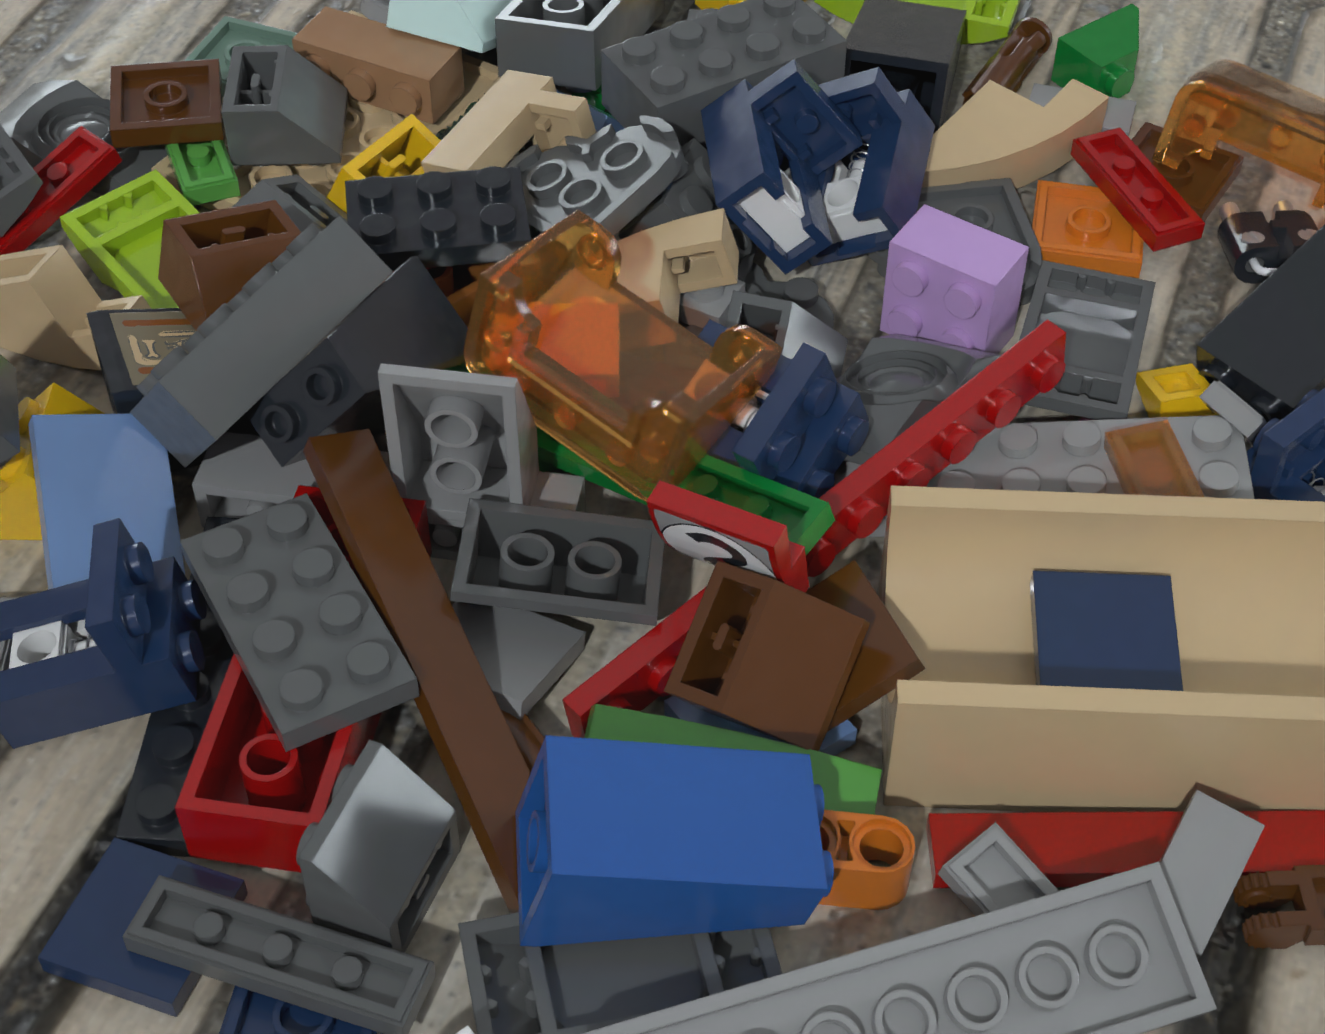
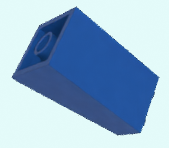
M546 735L515 811L520 946L539 947L805 925L821 899L829 895L834 876L831 853L822 848L820 825L824 814V793L821 785L814 784L810 754Z

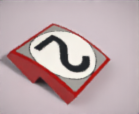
M659 480L646 500L649 514L657 533L667 546L675 551L713 566L716 565L718 560L775 579L804 593L808 590L809 579L805 546L789 541L787 525Z

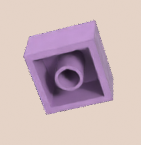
M924 204L889 242L880 330L890 335L911 336L999 354L1014 335L1029 247Z

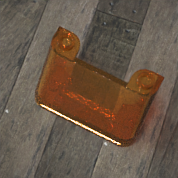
M1229 59L1216 60L1187 78L1175 96L1153 154V160L1177 170L1183 159L1192 153L1201 152V157L1210 160L1219 142L1223 141L1320 183L1321 185L1312 205L1320 209L1323 208L1325 205V98Z
M576 210L480 274L464 344V360L470 373L518 378L537 427L633 496L646 502L659 480L677 487L680 486L769 380L775 371L783 347L747 325H734L727 328L719 335L714 346H710L617 282L622 256L615 237L601 224L580 210Z

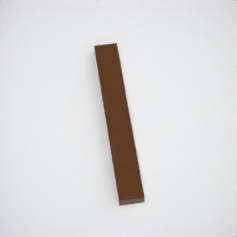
M370 429L309 437L303 450L306 460L368 597L417 678L419 697L414 698L415 703L510 914L519 912L515 811L530 776L527 764Z

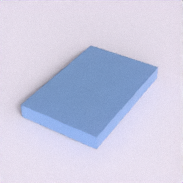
M131 413L32 415L28 426L48 590L89 579L93 525L117 518L121 519L135 543L143 542L152 562L174 556L185 574L168 450Z

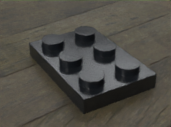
M490 166L480 170L444 173L431 171L421 175L385 178L372 176L361 180L345 181L348 225L392 271H395L410 257L418 256L425 268L532 259L531 235L520 166L504 168Z

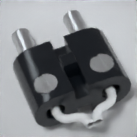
M1281 200L1274 205V220H1270L1268 223L1262 211L1240 212L1237 204L1234 202L1223 204L1219 210L1223 222L1218 228V239L1236 277L1244 283H1263L1318 231L1310 214L1305 211L1295 210L1288 200Z

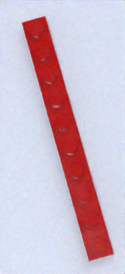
M1048 319L822 495L819 499L829 502L835 521L806 555L808 577H816L822 574L831 565L839 552L857 538H866L877 529L883 517L888 513L891 485L927 487L929 481L948 465L958 464L963 461L973 450L975 444L993 429L1003 428L1015 418L1019 409L1038 393H1047L1052 390L1062 378L1066 367L1064 362L1066 332ZM706 587L562 699L573 737L584 738L590 709L594 704L640 712L659 696L665 697L670 695L664 689Z

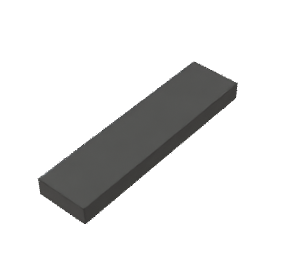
M161 875L157 877L122 936L127 951L382 1034H409L436 977L433 961Z

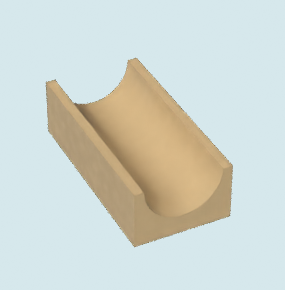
M891 485L878 596L920 659L925 670L909 680H897L896 688L881 697L884 806L1026 812L1185 811L1192 795L1196 790H1199L1237 811L1325 810V502ZM1057 571L1171 576L1183 691L1036 685L1030 598L1032 572Z

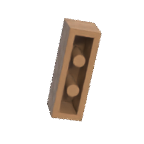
M325 6L292 38L293 50L346 87L348 98L404 116L413 114L418 120L433 125L465 90L461 47L388 28L384 23Z

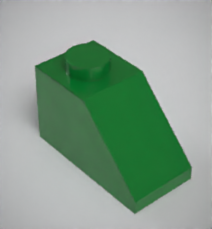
M1130 4L1058 37L1051 81L1064 88L1072 79H1075L1107 96L1121 98L1129 93L1135 78L1134 70L1139 51V8L1134 4Z

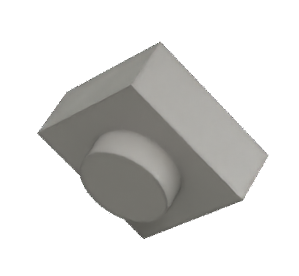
M738 280L737 284L681 293L678 321L704 328L709 319L725 326L733 290L745 292V282Z

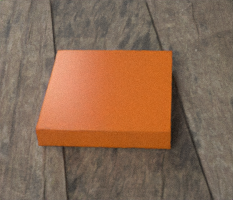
M1038 180L1031 227L1041 247L1042 260L1139 278L1144 240L1099 187Z

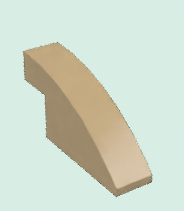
M1072 79L1043 107L989 80L933 134L922 187L1000 178H1011L1015 189L1028 185L1074 159L1070 155L1073 139L1102 131L1109 96Z
M721 208L654 226L600 248L583 265L575 261L533 286L517 299H534L542 302L544 305H570L572 301L582 298L599 299L606 302L607 305H619L622 352L677 343L680 294L737 284L739 250L725 210ZM492 319L487 324V332L490 338L492 335Z
M63 245L0 255V347L49 363L73 368L101 370L86 313L97 310L151 309L143 295L102 301Z

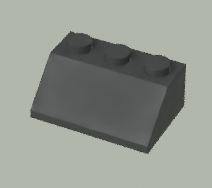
M469 498L451 587L450 601L656 626L665 542L657 533L652 520Z

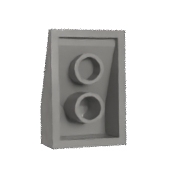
M380 364L378 380L391 475L401 498L425 500L428 517L465 521L469 498L531 505L539 474L537 428L518 378Z

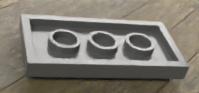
M307 493L180 541L183 556L286 752L419 697L418 682L414 672Z

